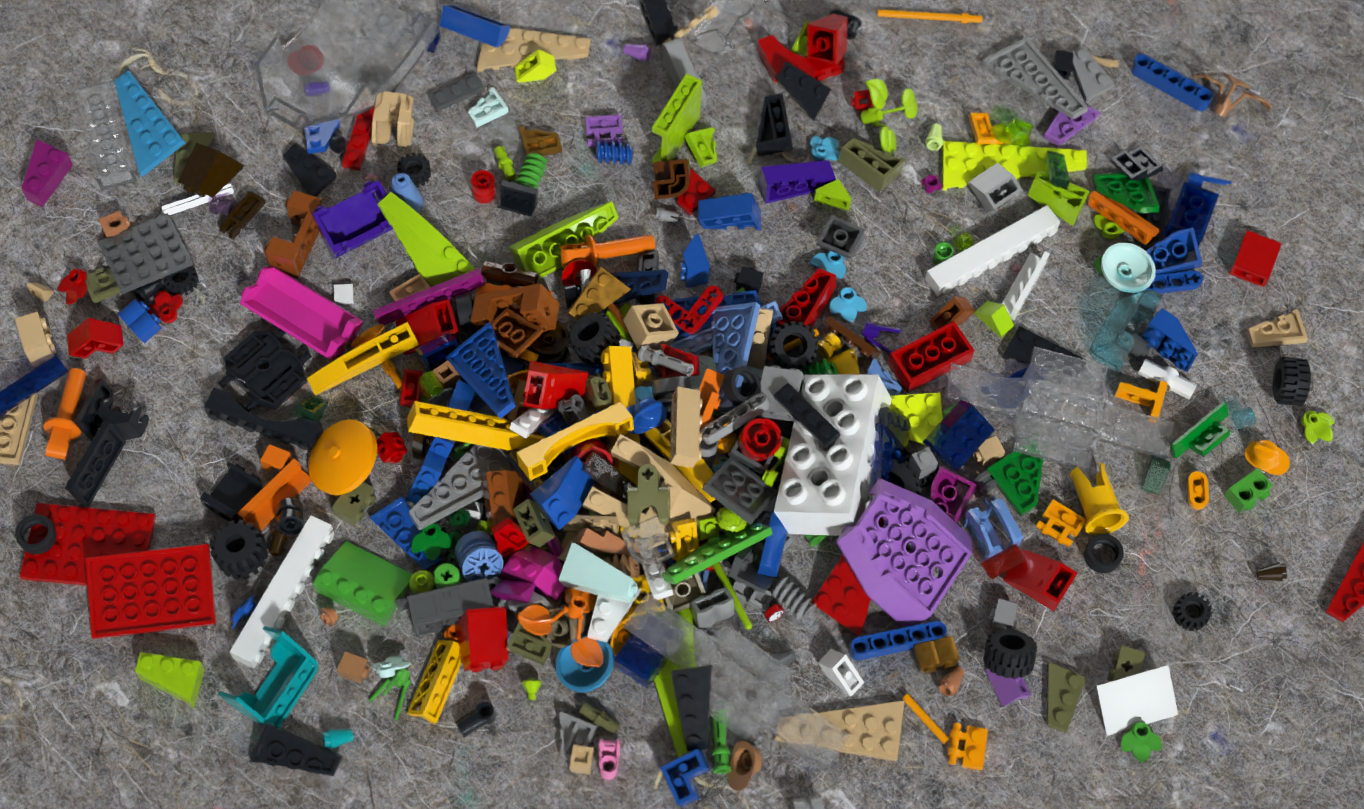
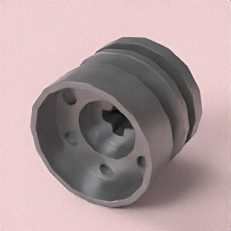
M690 376L650 381L652 394L661 395V399L657 401L664 405L667 412L666 416H671L672 395L676 388L692 389Z

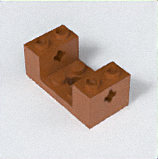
M293 190L291 197L289 196L286 200V207L291 224L300 227L298 234L295 233L292 242L272 237L270 242L265 245L264 253L266 254L269 266L273 265L289 276L299 278L319 234L312 214L314 213L313 210L323 205L321 198Z
M541 283L475 295L471 322L480 330L488 322L492 323L508 308L518 315L524 316L528 321L546 332L556 328L560 303Z

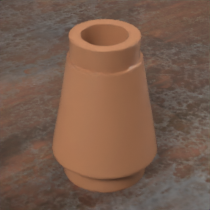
M955 666L940 680L938 687L940 692L949 697L956 694L965 674L964 670Z

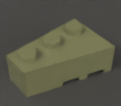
M852 138L842 147L838 162L881 192L902 172L906 159L902 157L898 159L889 155L890 152L884 151L883 153L873 149L874 146Z

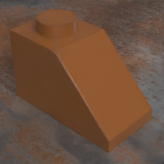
M953 297L929 322L935 330L953 321L959 326L975 310L965 297Z

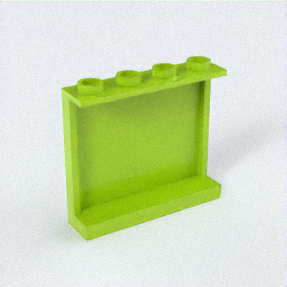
M686 73L652 127V132L662 136V144L651 160V164L654 165L653 162L674 160L686 140L684 136L692 131L700 118L702 80Z

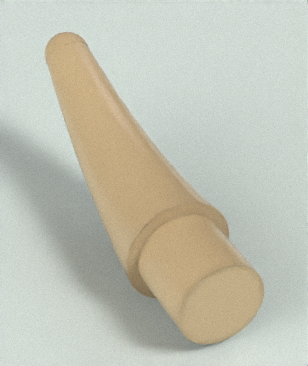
M1092 55L1100 65L1109 68L1119 67V60L1103 59Z

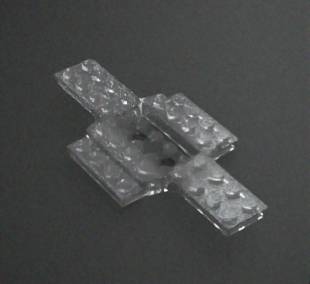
M1034 346L1030 365L1022 378H1006L953 363L950 366L943 400L953 403L959 402L964 406L1012 418L1015 437L1013 451L1075 468L1079 467V469L1086 471L1090 468L1092 453L1098 441L1167 459L1169 456L1174 422L1119 408L1108 401L1105 385L1107 365ZM1039 397H1046L1049 400V404H1040ZM1076 407H1084L1086 414L1079 415L1076 412ZM1027 412L1029 414H1035L1042 417H1046L1047 419H1054L1057 421L1065 422L1066 424H1072L1083 427L1085 429H1091L1093 433L1077 429L1074 427L1062 425L1059 423L1043 420L1040 418L1028 416L1024 413Z

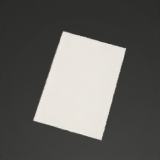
M1168 665L1097 686L1107 736L1128 730L1136 722L1148 724L1178 715Z

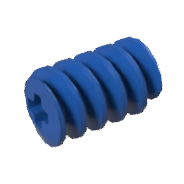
M597 140L596 158H598L599 163H602L605 158L607 164H609L611 159L613 164H616L619 159L621 165L627 160V164L630 166L633 159V146L630 148L629 142H626L625 147H623L620 141L617 146H615L614 141L608 146L607 140L601 145L600 140Z

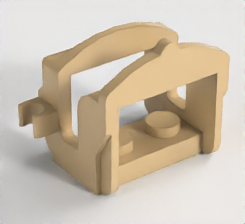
M385 91L377 95L372 121L373 146H378V143H387L390 140L392 127H397L398 146H411L414 119L411 117L413 97L407 94Z

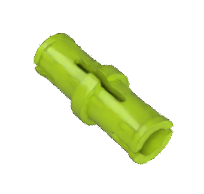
M496 147L494 154L498 159V166L502 169L505 179L507 181L515 180L517 174L513 169V162L508 157L505 147Z

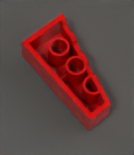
M819 268L803 284V287L798 292L796 291L792 298L779 308L783 319L776 322L777 328L785 323L795 321L808 325L809 329L812 330L836 288V275ZM789 335L786 338L790 340H795L798 337L795 335Z

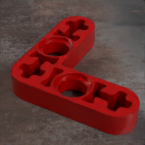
M715 285L709 286L689 312L665 295L657 297L655 304L666 303L670 307L667 311L673 323L686 333L695 334L723 299V292ZM712 292H713V293H716L717 296H716V297H712V296H711V293H712ZM706 306V312L698 314L699 307ZM680 310V318L673 319L674 312ZM685 319L692 323L694 326L692 328L689 327L686 323H684Z

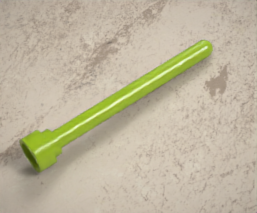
M720 562L714 564V570L723 587L727 588L733 596L734 608L745 629L750 630L752 623Z

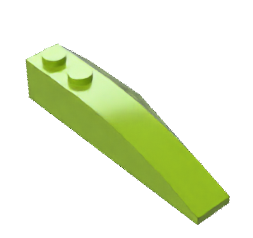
M392 192L377 204L389 225L396 232V237L405 247L408 257L410 256L414 262V267L432 287L475 269L437 229Z
M609 201L553 224L509 246L518 267L522 270L539 274L540 279L562 267L560 253L562 245L584 243L586 235H591L594 238L606 230L619 217L613 202Z

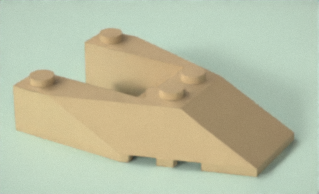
M621 434L610 454L637 469H640L645 464H652L660 473V486L670 487L669 524H661L658 520L657 509L647 507L641 512L639 524L630 525L628 521V505L594 487L591 488L583 503V508L599 516L618 517L619 526L635 535L670 540L669 531H671L672 522L694 518L696 521V519L711 517L716 510L673 464ZM648 471V475H645L649 480L650 476H653L650 471Z

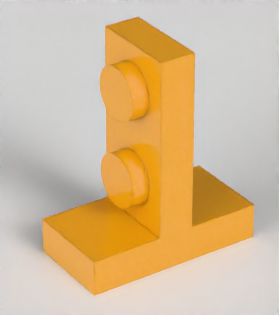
M1160 380L1155 392L1147 388L1135 387L1131 383L1120 382L1114 397L1150 407L1148 421L1155 423L1160 415L1168 382Z

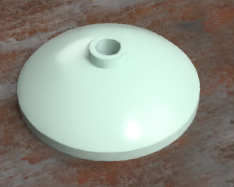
M1114 244L1105 251L1101 259V269L1104 277L1112 286L1128 293L1144 291L1152 284L1155 278L1156 270L1152 258L1145 250L1134 244Z

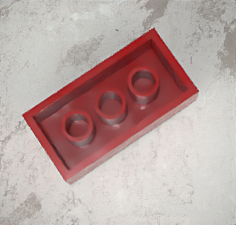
M955 321L890 353L888 365L906 392L909 393L970 362L975 350Z

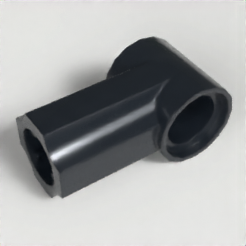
M481 702L477 705L476 709L455 721V724L465 738L482 726L493 723L496 719V712L491 703ZM485 709L491 710V713H490L489 716H487V717H482V716H481V713H482L483 710H485Z

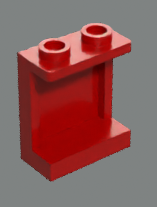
M1247 230L1229 274L1265 287L1282 243Z

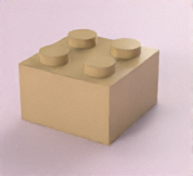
M664 303L631 306L623 319L638 350L643 345H649L651 349L661 348V344L671 346L679 333Z
M38 311L15 318L24 352L33 368L56 361L54 354L57 353L54 342H52L51 337L53 336L45 318H41Z

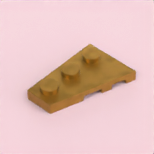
M599 267L567 313L576 320H579L581 316H586L588 313L601 312L631 289L604 268Z

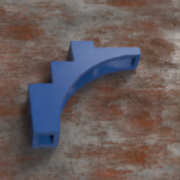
M458 380L447 407L468 411L475 391L467 383ZM439 437L433 438L406 497L407 501L417 504L434 488L455 440Z

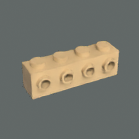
M677 387L672 395L670 464L693 468L696 462L701 459L702 450L699 449V444L702 439V432H699L702 424L700 410L703 400L700 399V390Z

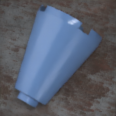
M396 174L392 178L389 193L395 194L418 213L423 208L421 193L407 174Z

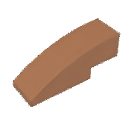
M588 528L580 529L573 542L587 551L606 556H622V554L629 556L630 553L635 555L640 551L609 531L597 534Z

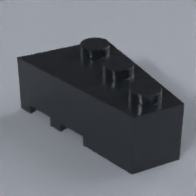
M783 93L765 96L761 123L758 130L759 134L756 141L758 157L793 150Z

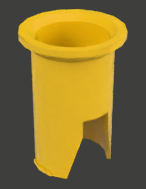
M1099 462L1100 471L1096 474V487L1092 488L1090 481L1079 467L1071 470L1069 474L1087 519L1085 531L1089 535L1094 536L1112 533L1123 527L1129 520L1128 513L1119 506L1105 470V464Z

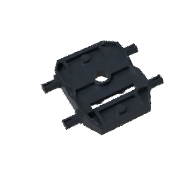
M278 329L273 335L268 331H254L223 358L226 376L218 381V384L224 388L230 381H235L252 397V400L244 405L248 412L259 404L277 409L307 383L303 365L312 356L306 351L298 358L292 352L285 349L278 341L286 334L281 329ZM263 363L269 364L266 370L259 369V366ZM289 366L292 367L272 386H270L265 392L262 391L265 387L269 386L274 379H276L280 374H282Z

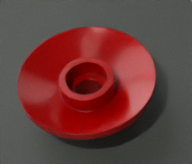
M587 260L570 262L562 272L563 286L564 284L573 283L579 286L582 283V277H577V273H581L580 271L583 269H589L591 271L589 275L592 278L597 268Z

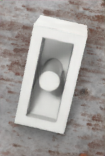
M830 649L818 662L826 676L848 696H852L864 683L846 654Z

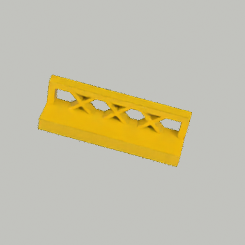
M451 640L437 641L407 714L410 716L422 717L430 723L437 724L462 664L460 647L457 642ZM443 646H445L444 652L440 654ZM430 683L429 688L426 691H424L426 686ZM422 702L420 709L416 710L418 705Z

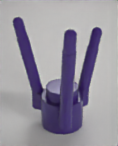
M866 322L862 336L866 337V342L872 343L888 354L892 353L893 351L873 339L878 338L880 330L901 333L902 330Z

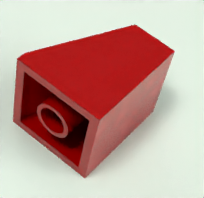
M831 14L807 24V58L837 65L847 52V17Z
M494 607L466 610L455 625L464 671L480 672L489 668L491 670L502 669L509 660L506 648L508 645L506 608Z

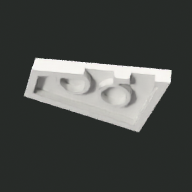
M638 588L636 597H638V595H639L640 592H641V589H639V588ZM598 595L587 638L607 643L636 597L629 604Z

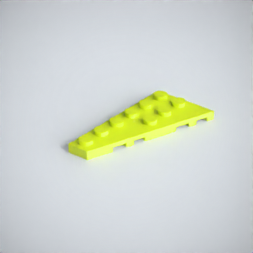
M940 393L890 396L892 399L890 409L908 417L910 421V441L945 450Z

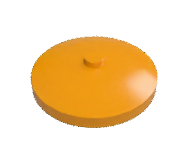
M351 419L339 421L326 429L317 439L309 458V475L313 484L321 491L330 495H343L361 485L370 474L377 456V441L373 431L362 422Z

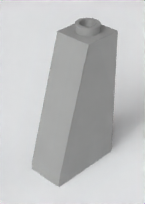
M681 38L664 43L663 65L676 89L686 73L698 78ZM703 87L700 111L706 107L707 96Z

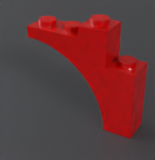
M774 35L757 40L756 50L773 83L778 82L776 77L784 62L790 63L819 82L844 72L845 61L843 57L837 65L808 59L791 52Z

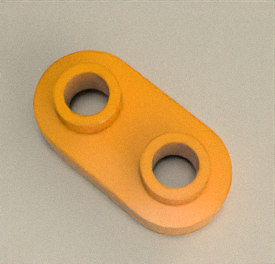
M1199 471L1191 473L1187 479L1188 503L1195 510L1204 509L1209 502L1208 479L1204 473ZM1193 481H1197L1199 485H1195Z

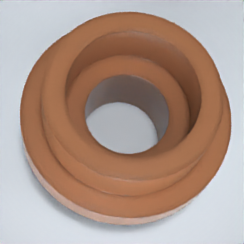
M331 606L321 609L320 618L322 622L333 626L338 620L336 611Z

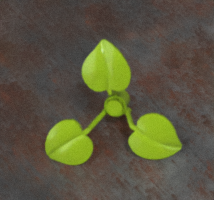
M871 79L865 83L869 88L874 107L863 110L861 119L864 124L882 127L880 130L882 152L887 151L890 152L889 155H892L897 147L895 133L892 129L889 130L887 125L880 124L879 122L883 119V114L904 110L906 118L912 119L917 115L918 103L913 90L908 88L903 90L901 95L902 107L884 111L879 110L883 109L886 104L885 100L888 97L887 86L881 79Z

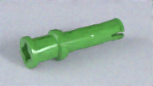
M714 710L711 712L714 734L712 756H714L715 762L713 772L716 774H726L731 772V766H729L728 758L730 750L726 745L724 710Z

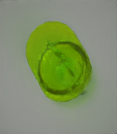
M1016 118L1009 123H997L993 126L992 131L995 138L1004 144L1027 146L1030 143L1029 137L1033 125Z

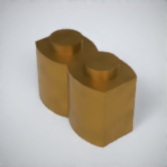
M953 636L923 642L913 647L919 672H925V674L937 671L936 668L940 667L945 669L954 668L960 660Z

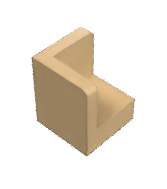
M573 745L570 771L591 775L594 748Z

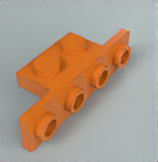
M706 369L698 389L700 390V399L703 400L700 410L702 424L699 432L706 425L713 422L712 412L714 409H718L721 401L718 398V392L724 375L711 369Z

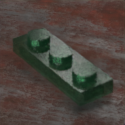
M1047 150L1045 161L1050 183L1057 187H1068L1070 179L1065 156Z

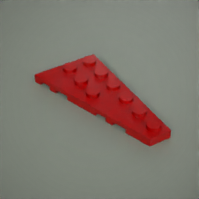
M882 517L878 520L881 528L884 526V519ZM843 555L811 603H816V607L859 637L862 636L871 599L864 592Z
M1364 541L1325 612L1342 623L1364 605Z

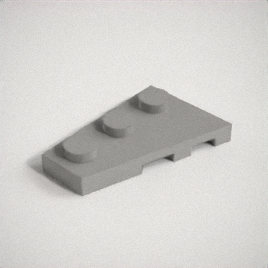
M1084 46L1073 51L1072 69L1074 74L1077 75L1080 90L1083 91L1085 103L1114 88L1115 83Z

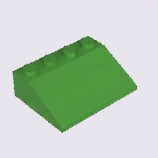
M346 541L323 566L313 582V586L317 593L385 627L397 608V600L402 599L410 587L409 580L413 574Z

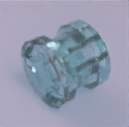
M1250 407L1244 408L1243 411L1236 410L1233 412V421L1238 429L1244 428L1245 425H1255V414Z

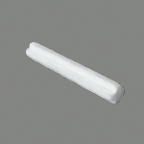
M228 183L213 198L206 195L204 198L193 195L163 205L162 211L164 214L168 213L171 215L233 194L234 189L231 183Z

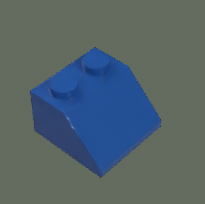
M699 233L695 234L683 253L682 262H680L681 271H679L681 282H685L686 288L708 283L710 265Z

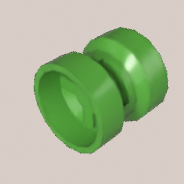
M946 242L937 244L932 258L934 264L938 265L951 258L953 247Z

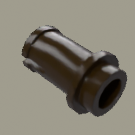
M275 529L271 534L273 538L268 553L281 556L284 540L287 539V536L278 529Z

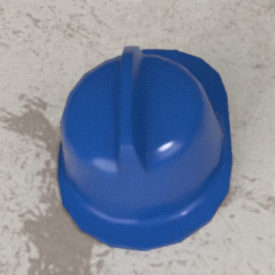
M645 398L628 407L627 410L633 417L634 430L629 433L641 434L661 425L667 415L664 405L653 398Z

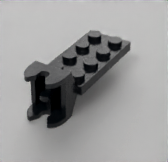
M111 398L105 399L96 413L101 417L103 423L97 430L95 437L87 447L84 456L77 464V468L65 487L81 506L89 508L126 443L125 440L142 437L149 422L148 415L142 416L138 421L142 407L136 406L128 414L126 411L120 412V407L118 406L111 409L113 403Z

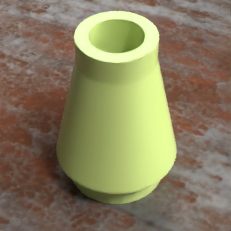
M933 124L925 141L927 148L932 151L939 150L943 145L942 126L940 124Z

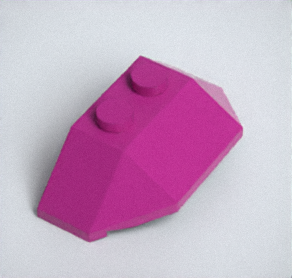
M530 545L523 547L504 560L503 569L498 576L502 580L535 583L536 586L533 592L557 602L567 588L559 581L563 567L558 556Z

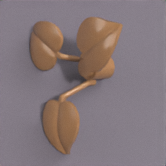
M1198 73L1194 77L1208 79L1219 88L1218 97L1215 101L1217 104L1212 112L1224 118L1229 110H1233L1234 106L1244 97L1256 99L1268 111L1271 109V104L1267 100L1246 91L1231 105L1232 101L1229 100V97L1235 86L1241 85L1247 89H1250V86L1230 74L1223 73V76L1228 78L1233 84L1226 98H1221L1225 85L1203 73Z

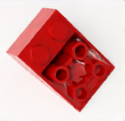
M449 299L431 303L395 322L396 327L408 322L419 343L418 346L404 352V355L460 342Z
M530 361L524 396L526 397L523 406L538 409H558V403L563 399L568 400L573 395H579L583 399L588 372Z
M1022 549L1003 581L1054 612L1078 572L1059 561Z

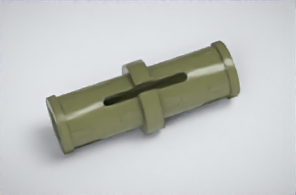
M585 702L580 709V714L592 720L594 725L603 727L613 735L620 727V723L607 716L605 711H599L588 704V702Z

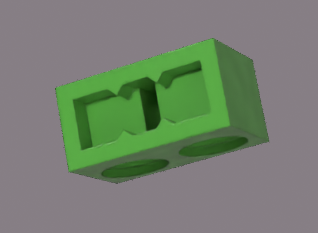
M1257 468L1231 486L1224 496L1239 513L1245 509L1249 511L1256 505L1255 502L1257 500L1263 501L1271 494L1269 491L1273 484Z

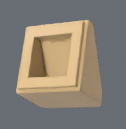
M27 283L31 295L47 302L54 293L52 289L40 283Z

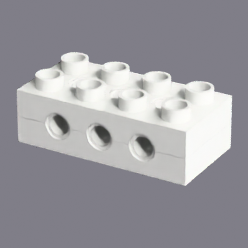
M879 375L804 376L805 380L800 395L837 429L841 436L825 448L796 419L794 420L774 508L775 514L789 534L840 536L846 526H855L870 504L872 497L868 493L875 483L885 434L881 428L880 408H890L892 400Z

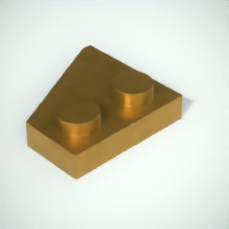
M524 126L519 127L526 156L530 153L547 156L562 152L558 133L544 132L539 129L532 131L525 129Z

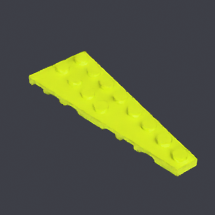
M943 141L942 190L953 187L964 188V186L969 185L967 182L996 163L1013 174L1016 180L1020 177H1035L1039 169L1051 175L1054 172L1085 170L1087 167V150Z

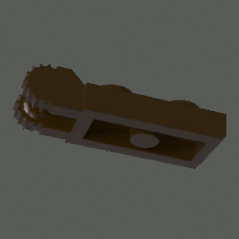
M249 191L228 214L219 231L226 233L232 223L235 224L229 232V237L234 239L238 236L241 229L266 204L265 200Z

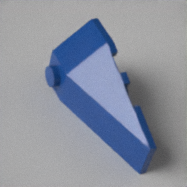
M1194 228L1174 232L1169 237L1146 250L1154 262L1155 275L1183 272L1202 267Z

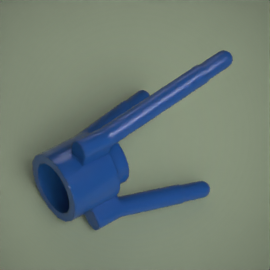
M1191 172L1187 186L1190 187L1189 191L1214 204L1215 202L1197 190V187L1201 188L1204 181L1220 185L1231 184L1232 182Z

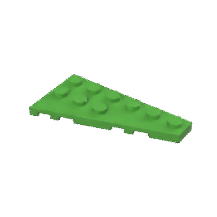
M753 522L751 525L746 523L745 529L739 532L720 531L719 537L708 539L707 542L662 573L665 582L675 585L772 535L771 527Z

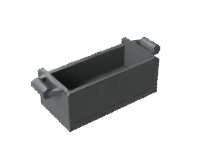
M498 577L488 580L487 578H482L409 595L406 599L397 600V609L399 611L410 609L416 637L445 631L448 626L456 625L466 610L494 608L490 590L497 586L500 580Z

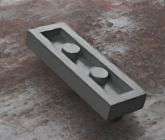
M474 74L431 93L428 97L436 112L485 91V88L477 74Z

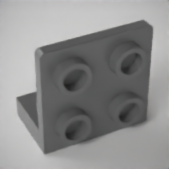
M753 544L741 550L735 556L729 577L738 583H744L752 587L757 592L765 593L777 578L758 574L759 565L753 562L756 557V552L754 551L757 544Z

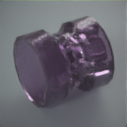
M214 196L211 200V214L218 215L222 213L223 216L227 217L234 209L233 199L226 198L224 200L220 196Z

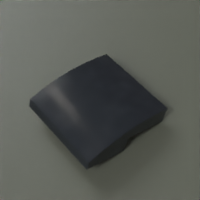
M1142 146L1130 153L1124 150L1111 158V161L1131 181L1142 180L1163 171V166Z

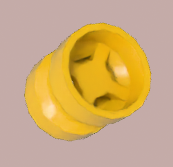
M830 332L825 336V340L817 343V346H819L817 351L822 357L829 359L834 351H838L842 347V342L835 334Z

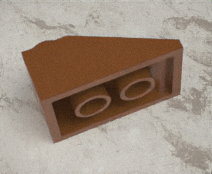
M508 308L491 323L500 353L508 357L517 358L544 332L542 328Z

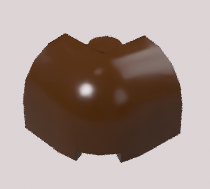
M689 158L653 162L655 199L674 198L687 191L691 181Z

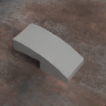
M736 581L732 585L741 602L765 612L773 599V593L769 590L765 593L757 592L752 587Z

